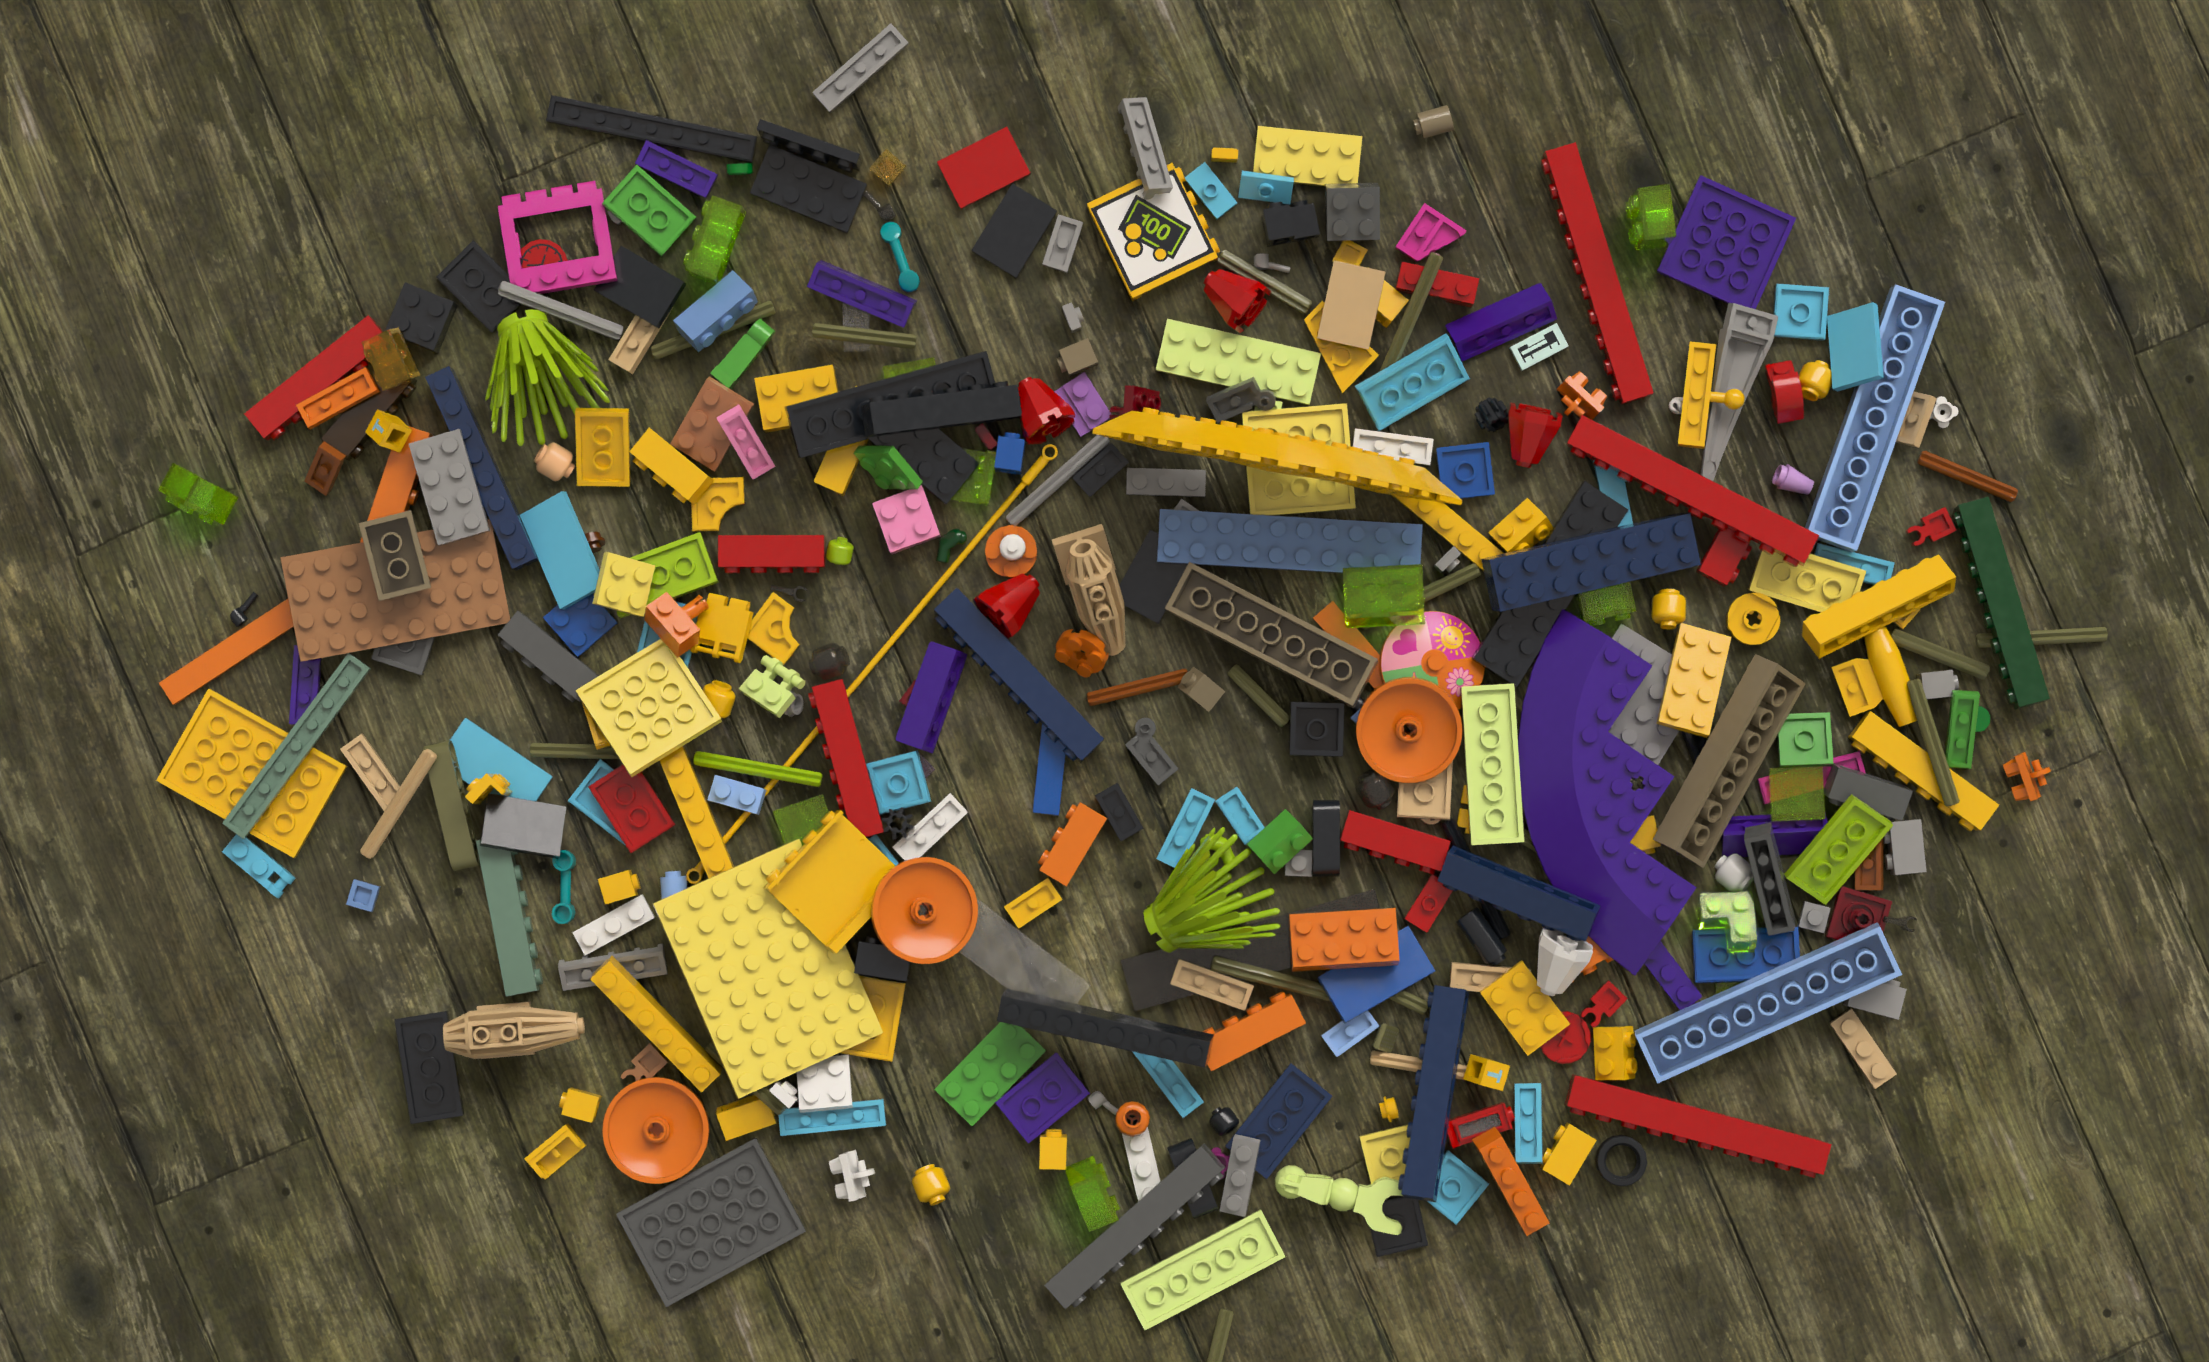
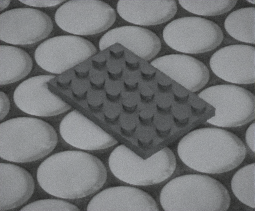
M757 1137L616 1213L666 1307L807 1231Z

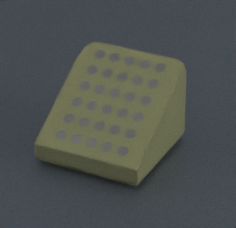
M1383 1022L1380 1023L1372 1044L1373 1048L1391 1053L1399 1029Z

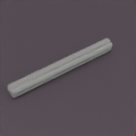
M502 281L498 288V295L540 310L609 338L619 340L623 333L622 325L509 282Z
M1096 435L1006 515V520L1011 525L1017 526L1110 443L1109 438Z

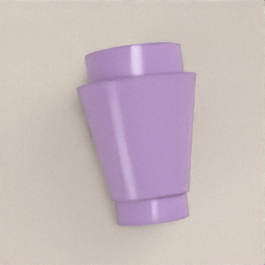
M1780 464L1772 479V483L1777 485V489L1806 495L1811 492L1814 485L1813 480L1788 464L1786 466Z

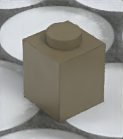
M1088 338L1060 349V357L1056 358L1061 372L1067 371L1069 377L1098 365V360Z
M1195 667L1182 677L1181 683L1177 687L1208 712L1225 693L1221 687Z

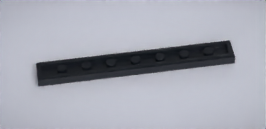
M553 95L550 98L546 121L549 123L644 142L647 140L654 144L753 163L758 138L753 135Z

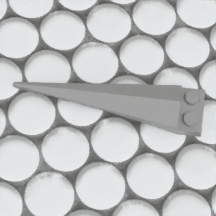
M1728 303L1723 329H1720L1712 392L1726 393L1730 389H1738L1744 394L1746 400L1773 342L1778 321L1777 315L1735 303ZM1710 402L1700 475L1711 481L1714 480L1742 407L1732 410L1727 408L1724 403Z

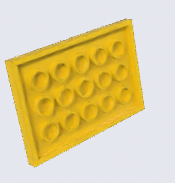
M208 689L156 781L226 819L289 733L212 689ZM313 747L251 830L250 834L285 854L296 858L348 766Z

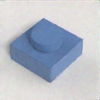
M354 879L346 905L373 912L381 886Z

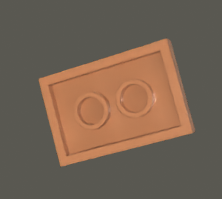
M708 377L670 445L715 472L732 445L717 417L737 405H740L747 417L754 403L715 379Z

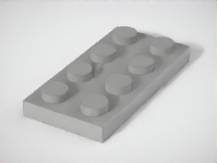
M461 429L409 443L438 546L489 532L490 528Z

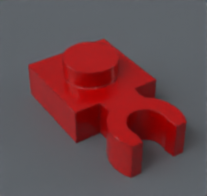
M1943 507L1921 518L1922 527H1909L1906 533L1916 531L1919 534V539L1911 543L1912 546H1918L1925 541L1927 536L1932 543L1957 531L1946 507Z
M1607 980L1590 998L1594 1003L1593 1007L1583 1009L1580 1016L1584 1018L1588 1013H1593L1595 1019L1590 1026L1596 1027L1600 1023L1603 1013L1610 1018L1628 998Z

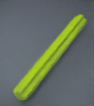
M696 751L693 763L697 766L819 787L822 783V774L820 772Z

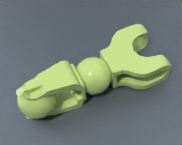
M1295 1165L1285 1166L1277 1172L1275 1187L1281 1196L1287 1199H1295L1301 1196L1321 1205H1328L1329 1203L1332 1208L1338 1211L1353 1209V1212L1362 1214L1365 1217L1367 1224L1373 1230L1393 1235L1401 1234L1402 1226L1400 1222L1385 1216L1382 1211L1385 1199L1390 1196H1403L1401 1194L1402 1190L1398 1189L1399 1180L1382 1177L1375 1180L1372 1184H1358L1357 1186L1354 1181L1348 1178L1334 1180L1327 1175L1308 1174L1302 1168Z

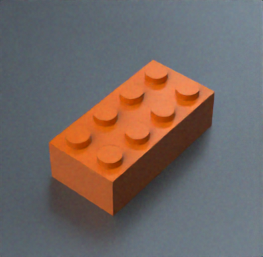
M1396 908L1289 914L1292 972L1395 966L1399 964Z
M1281 991L1269 998L1270 1003L1264 1006L1258 1003L1246 1009L1247 1015L1239 1019L1234 1015L1222 1021L1223 1027L1215 1031L1213 1027L1202 1031L1214 1034L1210 1057L1207 1063L1210 1070L1213 1071L1306 1024L1292 994L1288 993L1285 995Z

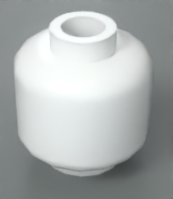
M1732 854L1729 857L1723 855L1715 865L1717 869L1715 874L1716 881L1732 893L1745 891L1754 880L1750 863L1738 854Z

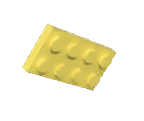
M1258 126L1253 172L1294 177V184L1325 187V184L1358 183L1362 136Z
M1761 550L1748 590L1823 612L1834 603H1841L1859 592L1866 570L1811 553L1804 567L1799 564L1797 567H1794L1783 561L1784 556L1776 552L1770 555Z

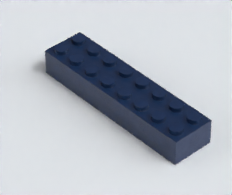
M1690 513L1672 514L1481 559L1492 611L1499 612L1701 565Z

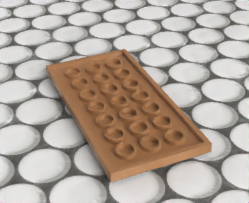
M487 519L490 528L489 532L441 546L437 544L434 530L417 532L432 588L381 601L378 600L364 542L280 557L300 661L303 662L508 623L510 615L493 526L490 519Z

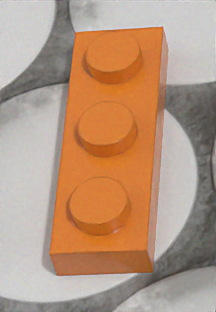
M364 367L296 406L307 428L311 430L380 391L369 370Z

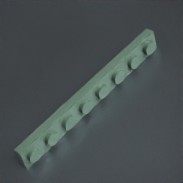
M351 653L346 655L222 824L242 839H246L369 673L370 667Z

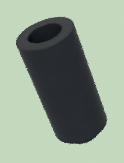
M1478 907L1472 909L1456 921L1485 965L1491 963L1492 966H1495L1506 958L1504 955L1507 951L1506 947Z

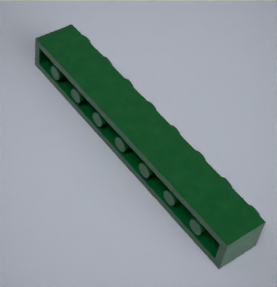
M1985 497L1960 504L1954 509L1955 513H1952L1955 527L1961 530L1963 538H1960V545L1963 553H1967L1970 563L1967 564L1970 577L1972 579L1975 578L1978 588L1975 589L1978 603H1983L1985 627L1991 630L1993 639H1990L1993 653L1999 656L2001 664H1998V671L2002 680H2006L2008 689L2005 690L2009 705L2013 704L2015 710L2046 702L2050 697L1990 499Z

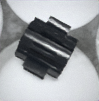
M1489 397L1479 402V405L1475 408L1476 413L1474 415L1482 430L1486 428L1488 432H1497V430L1504 428V425L1508 423L1507 408L1502 400L1497 401L1496 398L1492 399Z
M902 807L898 813L889 809L890 817L882 818V821L888 825L883 830L884 833L893 832L892 838L895 841L899 835L907 839L908 835L906 832L908 830H915V827L909 823L914 818L913 815L904 816L905 810ZM896 818H899L901 821L905 820L902 823L903 828L901 830H898L896 827L892 828L895 825L894 820Z

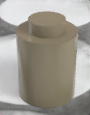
M1447 105L1417 113V119L1413 120L1416 135L1421 134L1423 139L1454 130L1451 113Z

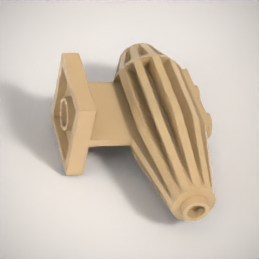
M1096 525L1052 539L1065 585L1069 584L1079 618L1088 632L1096 635L1103 641L1106 654L1108 653L1110 656L1119 654L1126 645L1124 599L1115 573L1116 568L1103 525Z
M531 1001L477 1006V1010L469 1011L443 1025L445 1050L472 1059L534 1055L537 1051L580 1039V1034L585 1033L584 1018H579L578 1013L531 1007Z

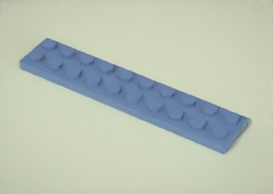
M1160 509L1157 562L1188 564L1191 562L1195 565L1419 578L1423 524Z

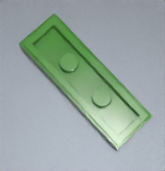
M1952 690L1945 746V757L1949 768L1971 769L1980 698L1979 691Z

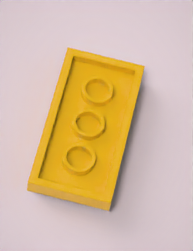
M1684 623L1678 626L1656 724L1705 738L1710 735L1730 646V636Z

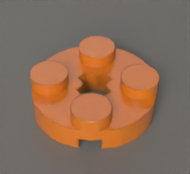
M1014 525L1000 527L989 536L986 542L985 555L987 563L996 574L1002 577L1013 578L1022 573L1026 574L1036 562L1037 547L1035 539L1022 527ZM1010 534L1019 535L1026 545L1025 554L1016 561L1007 560L1000 553L999 546L1001 540Z
M1073 629L1064 631L1056 644V660L1077 671L1082 677H1090L1092 673L1101 671L1109 657L1108 653L1106 654L1104 651L1105 644L1103 641L1085 630H1080L1079 633H1071Z

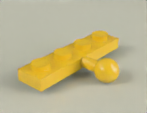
M1690 342L1678 446L1704 449L1710 402L1724 403L1727 408L1732 410L1739 409L1744 404V394L1738 389H1730L1726 393L1711 391L1716 344Z

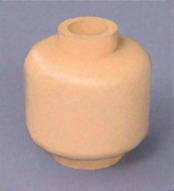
M555 442L548 445L543 444L534 459L536 470L552 481H559L563 476L568 478L575 467V464L571 463L573 459L572 452Z

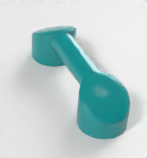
M887 222L881 227L880 234L882 239L890 244L901 274L898 279L900 288L908 293L914 292L919 288L920 279L916 272L910 270L901 246V228L895 222Z
M561 850L559 859H552L553 866L561 871L560 903L553 907L552 918L558 924H567L573 920L576 914L575 908L571 904V870L576 865V858L570 851Z

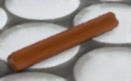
M1922 451L1919 455L1917 463L2009 502L2014 501L2017 496L2018 489L1927 451Z
M1180 669L1088 692L1086 695L1089 706H1095L1179 685L1182 677L1188 671L1187 669Z

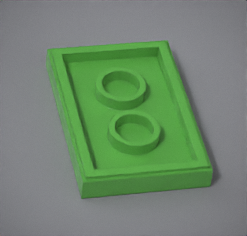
M638 165L630 171L602 203L608 211L661 257L696 219L694 214Z

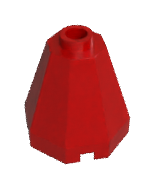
M1218 269L1216 272L1211 271L1204 280V292L1225 322L1239 333L1244 331L1241 328L1243 324L1249 327L1266 306L1265 293L1269 296L1271 290L1259 281Z
M1028 377L1019 382L1018 391L1022 410L1020 423L1023 437L1028 445L1042 444L1047 441L1045 436L1051 434L1055 438L1074 424L1076 415L1072 407L1040 378L1032 379V377Z
M1510 403L1508 423L1511 457L1517 460L1516 465L1531 468L1532 464L1539 463L1561 426L1563 417L1561 413L1556 412L1555 417H1553V415H1550L1551 410L1519 404L1517 409L1515 403Z
M1022 573L984 590L973 601L977 609L985 617L988 616L992 621L991 623L1009 639L1021 629L1040 594L1038 589L1040 585L1032 575L1026 576Z

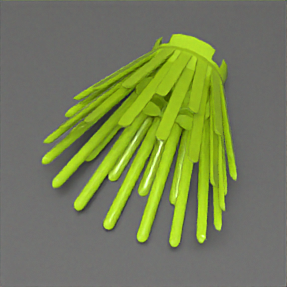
M529 309L525 310L527 317L518 319L517 313H513L504 318L497 326L499 340L485 401L489 399L493 385L490 403L492 411L491 422L493 421L492 433H495L497 430L499 408L502 406L501 440L505 442L507 439L511 385V395H514L517 444L519 446L524 444L522 418L527 416L524 378L537 440L540 445L545 444L540 412L543 415L548 413L544 393L561 438L566 439L568 437L548 378L563 407H567L569 404L574 415L575 409L579 408L556 363L576 392L586 399L591 408L600 407L579 378L581 377L589 383L604 402L610 403L609 398L599 386L605 391H609L608 388L587 367L589 366L593 371H598L597 367L590 362L593 360L552 326L544 312Z
M1214 827L1190 859L1189 857L1195 850V844L1189 850L1188 848L1186 849L1155 901L1146 906L1147 909L1143 912L1144 921L1150 935L1157 933L1162 938L1156 943L1165 952L1171 953L1178 948H1244L1241 945H1249L1251 942L1242 939L1276 936L1272 932L1252 934L1253 932L1273 930L1281 927L1279 924L1274 923L1209 932L1280 913L1278 908L1252 914L1249 912H1231L1274 894V889L1268 888L1241 899L1243 897L1241 892H1236L1226 897L1227 894L1264 874L1265 870L1262 867L1253 870L1211 894L1232 878L1231 873L1228 872L1252 853V850L1247 848L1217 872L1212 870L1218 864L1219 858L1238 838L1237 834L1232 835L1210 857L1209 850L1224 834L1225 827H1222L1211 839L1215 833Z

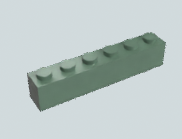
M476 840L505 995L507 997L540 990L539 985L543 984L541 969H536L534 959L538 958L536 943H531L529 933L533 932L531 917H526L524 907L528 906L526 891H521L520 887L523 873L521 865H516L515 855L518 852L480 846V840Z

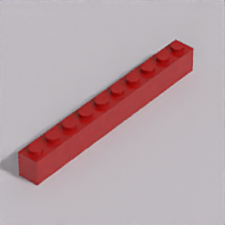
M1576 142L1545 151L1543 154L1544 159H1541V166L1544 174H1549L1552 183L1548 185L1552 200L1557 199L1559 209L1556 210L1560 225H1565L1567 234L1564 235L1567 249L1573 250L1575 257L1572 260L1575 274H1580L1583 284L1579 285L1581 295L1584 300L1588 299L1591 308L1587 310L1591 325L1596 324L1598 334L1595 335L1599 350L1603 349L1606 359L1603 360L1606 374H1611L1614 385H1611L1613 397L1615 400L1619 399L1620 405L1649 397L1654 392Z
M1583 415L1567 442V446L1571 448L1570 453L1581 459L1587 456L1595 460L1593 464L1605 471L1610 468L1618 472L1617 477L1628 483L1634 480L1642 484L1640 487L1642 490L1652 495H1655L1656 492L1664 495V500L1667 503L1676 507L1681 504L1689 508L1688 513L1699 519L1705 516L1713 520L1711 524L1720 530L1726 531L1727 528L1736 532L1735 537L1746 543L1752 540L1760 544V550L1770 555L1776 552L1784 556L1783 561L1791 566L1797 567L1799 564L1804 567L1819 538L1818 534Z
M1572 1074L1564 1104L1571 1107V1113L1585 1116L1586 1111L1596 1114L1595 1119L1611 1123L1612 1118L1622 1121L1621 1126L1636 1130L1637 1125L1647 1128L1646 1133L1661 1137L1663 1132L1673 1134L1672 1140L1687 1143L1688 1139L1698 1141V1147L1713 1150L1714 1146L1724 1148V1154L1739 1157V1153L1750 1155V1161L1764 1164L1766 1159L1775 1162L1774 1167L1790 1171L1791 1166L1801 1169L1800 1174L1815 1178L1816 1173L1824 1175L1832 1145L1821 1140Z

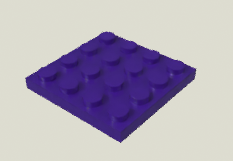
M1700 175L1656 272L1727 304L1735 303L1756 309L1796 218Z

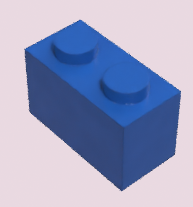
M1005 432L1004 437L998 436L994 465L995 472L1022 475L1026 443L1024 439H1021L1020 434Z

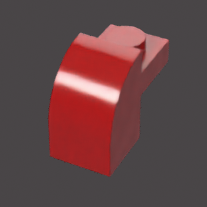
M1792 361L1765 365V373L1772 391V408L1777 423L1804 419L1801 383L1798 372L1794 370Z

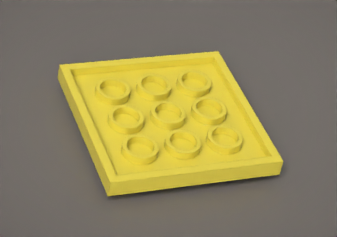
M1347 403L1242 412V423L1244 426L1253 427L1254 429L1274 430V432L1285 433L1294 437L1295 435L1306 436L1311 439L1325 441L1328 446H1331L1332 442L1351 446ZM1246 466L1250 514L1276 516L1356 509L1353 486L1322 479L1268 472Z
M661 639L576 690L580 700L631 777L722 722L721 717L681 657L677 658Z

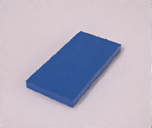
M1409 926L1398 931L1400 959L1398 965L1331 969L1317 978L1344 1024L1435 972L1434 967Z
M1795 927V931L1768 936L1767 928L1692 930L1694 984L1745 982L1800 957L1798 927Z

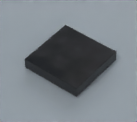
M1403 1196L1385 1200L1382 1205L1383 1213L1385 1216L1400 1222L1402 1231L1401 1234L1393 1235L1375 1231L1370 1227L1376 1257L1428 1246L1418 1200Z

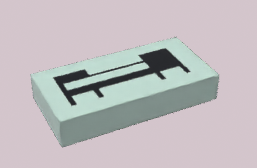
M1555 323L1511 346L1510 350L1521 371L1567 348L1569 345L1558 324Z

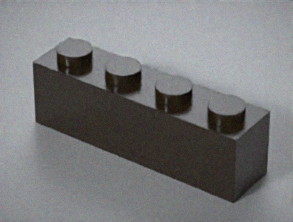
M390 358L373 377L380 392L345 410L321 438L346 455L345 459L348 461L352 458H358L364 451L365 447L363 444L370 437L365 431L376 410L395 415L399 409L397 404L403 397L405 399L409 398L416 389L414 384L417 380Z

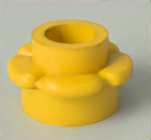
M1385 1096L1383 1098L1384 1102L1379 1103L1382 1118H1388V1121L1392 1122V1119L1399 1118L1397 1104L1394 1097L1387 1099Z

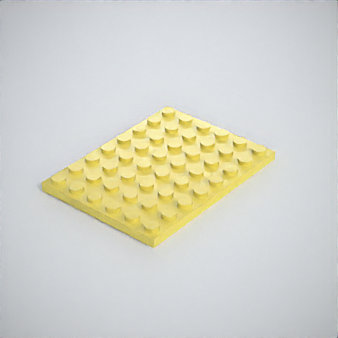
M800 839L791 841L652 903L738 1099L883 1033L859 975L854 973L855 966L846 945L837 954L832 953L764 888L768 883L766 881L767 876L774 869L780 870L786 864L784 859L793 849L798 851L802 847Z

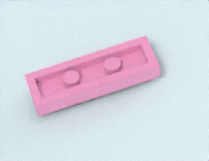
M740 405L717 417L718 422L752 479L775 467Z

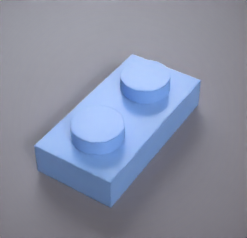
M715 775L707 800L759 815L766 789Z
M1366 1011L1345 1024L1341 1020L1321 1036L1335 1056L1338 1057L1377 1029L1379 1025L1370 1012Z

